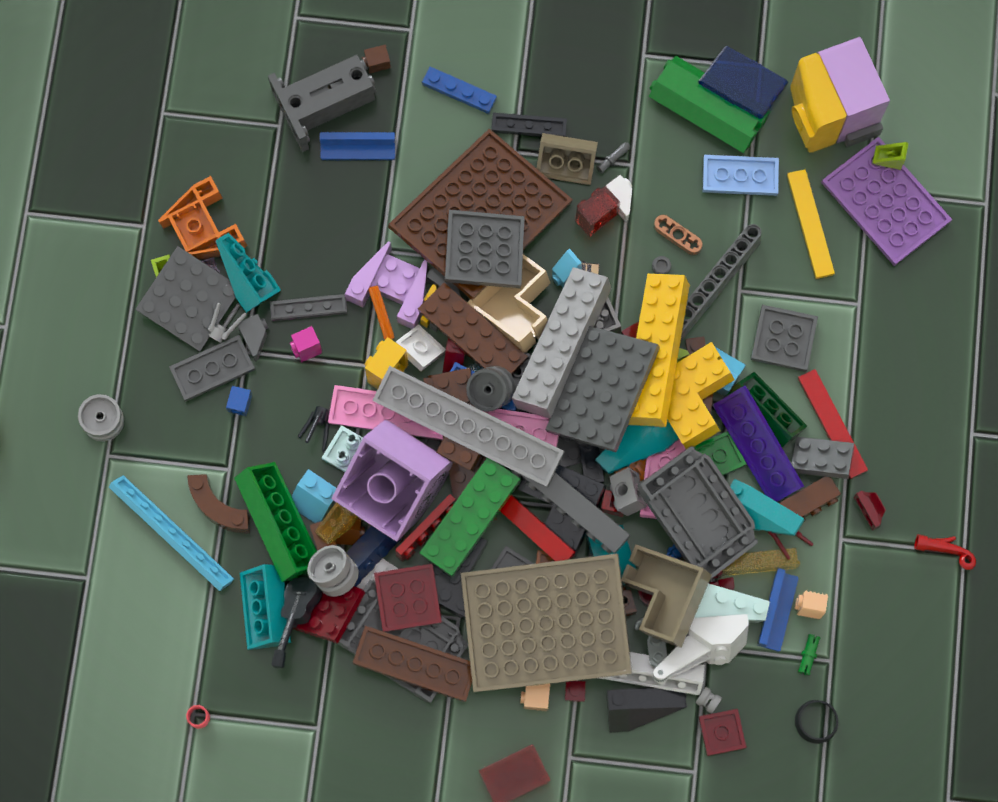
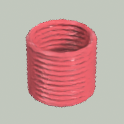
M194 705L188 709L186 719L192 727L201 729L209 723L210 715L203 706ZM202 709L206 713L204 722L199 725L192 724L190 720L192 712Z

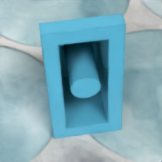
M570 249L565 252L552 268L551 278L557 286L561 285L562 288L573 267L582 270V262Z

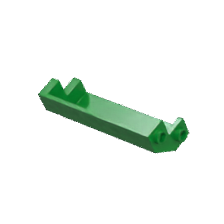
M675 56L672 60L668 59L663 67L664 71L651 84L649 89L652 91L649 97L744 153L750 147L757 132L764 126L771 112L678 56Z

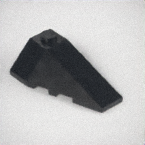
M659 688L607 690L606 692L609 733L629 732L687 707L686 694L683 692Z

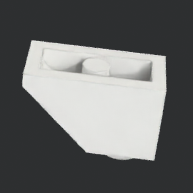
M619 175L603 187L602 195L626 222L630 214L632 184L627 178L624 179Z

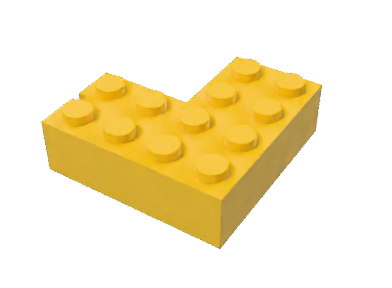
M712 342L676 364L667 419L685 449L698 445L720 431L702 400L734 381L730 370Z

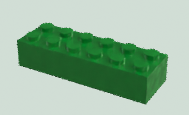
M486 458L422 548L420 555L453 578L521 482L520 478L499 463Z
M276 462L247 467L234 479L281 581L285 582L298 577L309 576L307 572L308 563L317 550Z

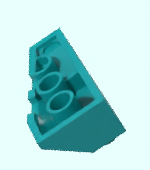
M734 479L730 485L755 524L754 530H766L772 533L791 536L796 535L805 520L803 517L737 479Z

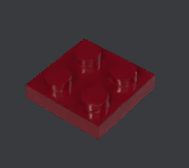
M738 709L698 717L707 756L746 749Z

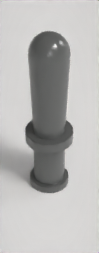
M627 142L622 143L610 156H606L600 165L596 166L597 170L602 174L609 166H613L614 162L630 149V144Z

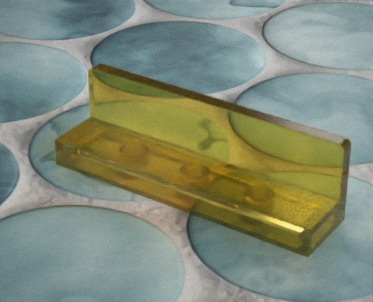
M796 548L786 549L790 560L785 557L781 549L744 553L723 569L722 576L776 571L778 568L784 570L796 569L801 564L797 558Z

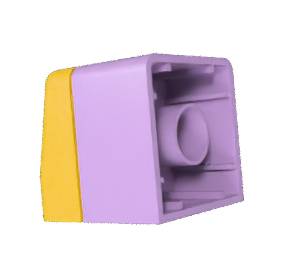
M860 37L801 58L790 87L794 102L792 116L809 153L842 142L849 133L880 123L890 102Z

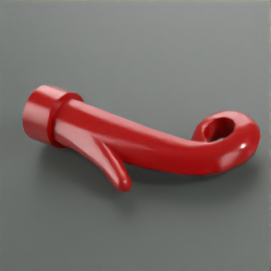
M917 534L914 543L915 550H929L959 555V564L966 570H971L976 566V558L969 550L950 543L955 541L956 537L928 538L927 536ZM967 558L969 563H966L964 559Z

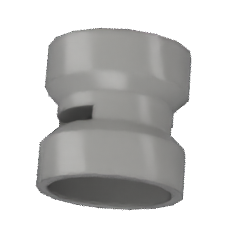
M705 687L695 703L699 706H704L706 711L712 714L722 697L718 694L714 695L711 689Z

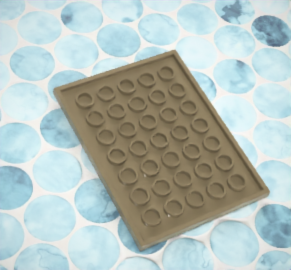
M618 554L461 573L473 692L632 674Z

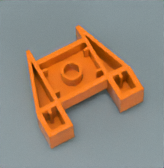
M211 176L194 184L158 220L163 229L172 225L185 251L198 260L220 257L221 255L215 240L227 233L244 248L247 247L236 224L219 232L206 207L223 198Z

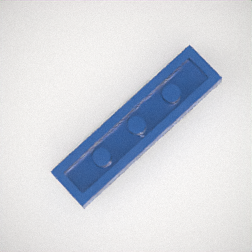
M429 67L422 81V85L487 114L490 113L497 99V96L432 67Z

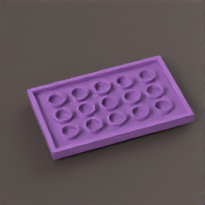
M877 137L825 177L821 183L895 266L948 225L952 219L904 165L901 170L872 163L875 147L886 145L880 137Z

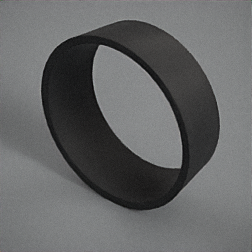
M808 701L798 709L795 716V726L799 735L806 741L816 744L824 743L835 735L838 728V715L835 709L825 701ZM811 703H823L829 706L835 714V729L824 738L812 737L802 728L801 714L805 707Z

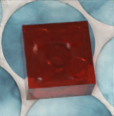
M606 186L602 189L597 188L591 194V198L587 201L584 199L577 205L575 221L589 237L619 213L620 201Z

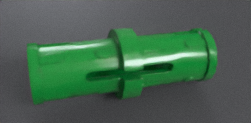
M808 634L805 650L801 653L803 657L798 670L799 673L802 674L803 672L804 675L810 676L813 661L817 658L816 650L820 640L819 636L815 637L813 634Z

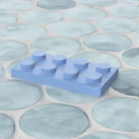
M704 155V193L778 195L779 158Z

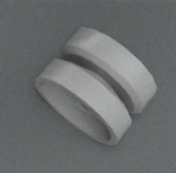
M97 394L90 396L83 401L79 408L78 420L80 426L95 441L105 442L112 440L123 429V412L115 400L107 395Z
M330 545L318 550L312 556L308 563L307 572L311 580L326 595L335 597L343 595L355 585L359 570L356 563L341 547Z

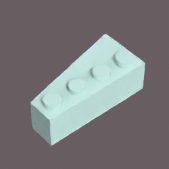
M708 583L694 618L747 614L749 623H760L766 620L770 601Z

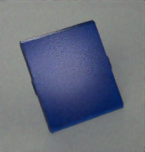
M728 46L723 48L698 81L701 86L759 119L765 116L788 84L785 78Z

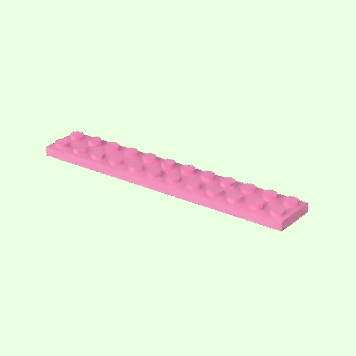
M334 386L328 419L329 424L373 430L381 422L388 420L412 436L443 440V435L372 401L377 391ZM503 409L483 411L557 447L559 436L548 433L545 430L550 420L549 418Z

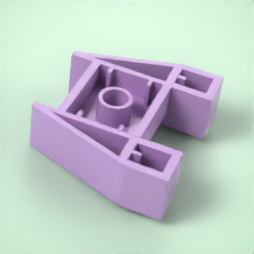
M387 242L355 274L345 292V297L347 301L364 307L370 295L369 288L377 285L381 296L402 305L397 315V322L413 329L418 325L422 316L418 312V308L423 304V299L425 298L428 262L424 259L421 267L418 268L390 256L389 254L392 250L391 242Z

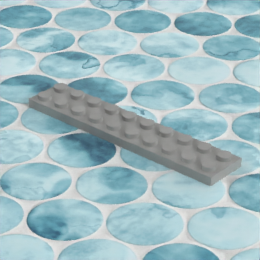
M389 366L372 400L548 487L565 451Z

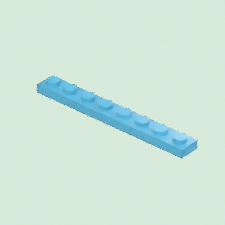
M124 475L111 482L109 488L214 587L221 591L232 583L234 578Z

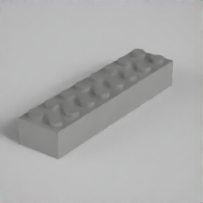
M572 268L512 396L517 409L549 419L552 417L589 326H595L612 289L608 277Z

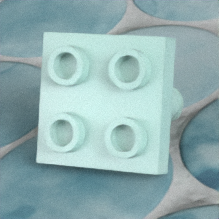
M341 425L322 456V460L346 472L363 437Z

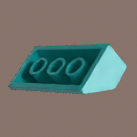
M264 564L240 572L247 650L279 646L287 623L281 616V610L285 603V583L281 581L274 565Z

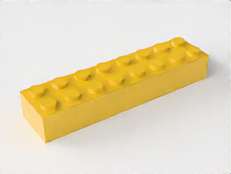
M647 274L636 338L656 343L660 346V349L628 425L666 427L690 287L685 275Z

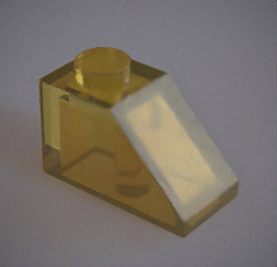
M336 502L315 532L326 543L331 544L350 530L359 517Z

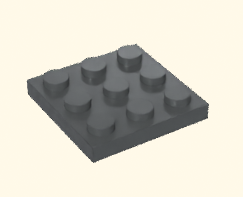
M762 305L751 360L807 372L818 316Z

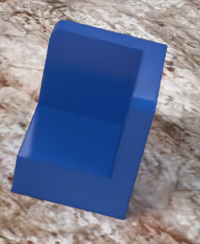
M232 386L226 405L227 411L247 416L252 398L251 390Z

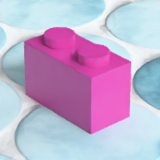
M312 326L291 335V349L295 358L299 357L301 362L322 354L320 342Z

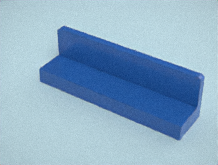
M320 132L321 160H395V132Z
M778 568L775 572L768 600L770 601L766 620L763 621L757 644L759 647L778 652L782 647L798 582L797 576L785 573L786 570Z

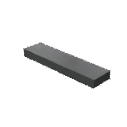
M345 294L271 301V320L282 321L347 314Z

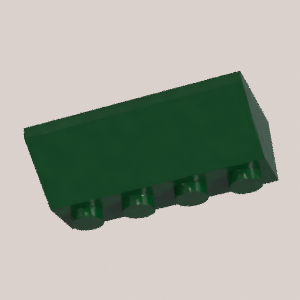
M755 372L739 381L725 396L727 397L746 385L782 449L807 427L798 415Z

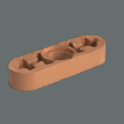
M660 215L655 219L654 229L663 237L690 255H696L701 251L702 241L699 237L666 215ZM663 221H665V222H666V227L663 226L662 228H660V227H659V225H660L659 222L662 223ZM671 226H673V228L670 231V234H668V230L671 228ZM681 231L683 238L675 239L673 232ZM686 236H688V242L686 241V243L683 244V242L686 240ZM696 242L697 248L691 249L690 245Z

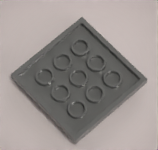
M449 210L444 282L521 289L524 216Z
M177 246L135 310L200 352L210 337L208 336L210 331L207 329L211 324L217 303L221 305L215 326L220 322L236 297L229 279Z

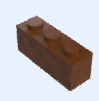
M825 476L779 504L805 519L810 514L813 517L822 511L821 508L825 505L830 507L837 503V498H839L841 493L832 478Z

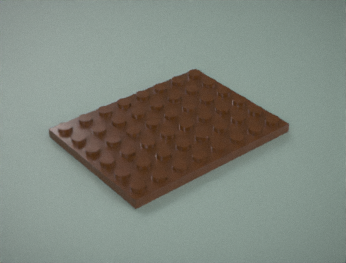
M488 129L388 224V228L445 276L449 210L524 216V250L572 203L573 199L491 129ZM453 283L471 300L486 287L484 285Z

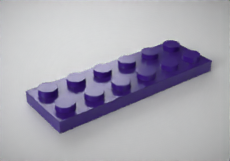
M746 385L713 405L766 496L778 502L804 487Z

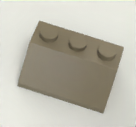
M543 133L537 169L547 178L591 185L598 142Z

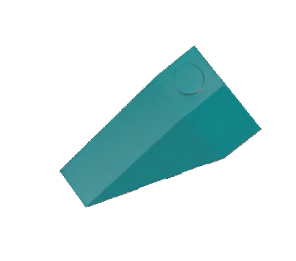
M229 233L215 240L235 297L246 313L281 291L272 275L267 270L263 271L257 265L258 261L255 258L251 259L245 253V248Z
M668 419L666 427L629 425L626 428L617 452L605 449L595 461L610 474L630 466L631 463L645 460L648 456L666 451L679 440V437Z

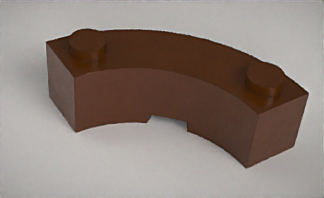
M207 474L187 475L189 489L194 501L201 512L212 523L231 532L250 533L248 510L231 508L219 501L212 493Z

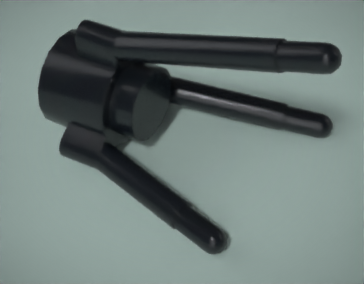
M316 406L315 411L311 413L310 418L298 434V438L302 437L311 422H313L305 440L306 443H309L316 426H323L325 423L322 451H326L330 411L324 407Z

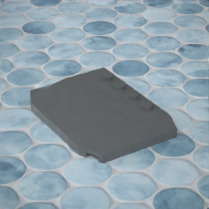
M692 446L637 485L641 497L685 561L707 570L712 575L710 579L758 543L754 535L755 524L712 459L708 455L696 451Z
M369 580L363 589L365 595L338 645L353 655L356 653L365 625L383 631L374 580ZM442 616V623L386 632L459 658L468 646L458 627ZM387 676L429 704L437 694L436 692Z

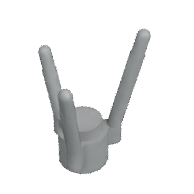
M217 303L211 324L207 329L210 331L208 336L222 343L223 339H227L228 335L246 317V313H243L227 330V325L240 307L239 303L236 304L223 325L217 323L215 326L221 305Z

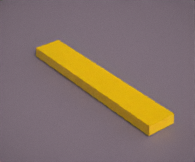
M806 169L787 173L815 279L833 276L835 274Z

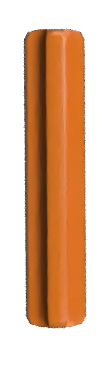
M377 285L369 288V293L384 339L386 340L388 337L392 340L395 336L379 287Z

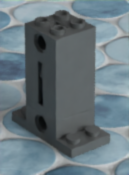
M358 55L285 87L281 77L277 78L275 73L268 75L271 91L302 152L309 149L308 142H310V139L308 137V130L375 100L374 93H376V89L374 87V79L371 75L368 76L367 66L363 59H359Z

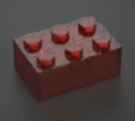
M533 744L479 770L480 777L493 802H512L551 781Z

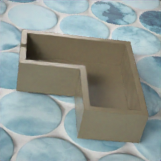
M635 545L629 561L639 569L637 571L627 564L621 581L631 588L653 595L639 630L650 637L682 648L712 575L699 566Z

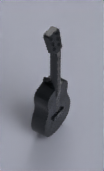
M295 578L285 588V603L281 610V616L287 623L279 646L274 652L271 663L274 668L283 669L285 667V649L293 627H297L298 624H305L310 620L312 610L322 597V590L311 578Z

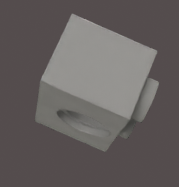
M628 467L609 477L611 482L610 490L615 498L614 506L618 512L629 516L647 507L646 502L639 493L637 485L641 481L637 472Z

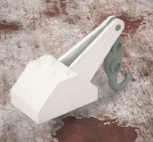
M747 614L694 618L682 648L676 647L668 656L665 642L648 636L649 662L655 667L653 671L654 681L664 683L705 661L716 665L729 663L746 645L749 627ZM640 618L636 622L635 630L639 629V626L641 625L643 618Z

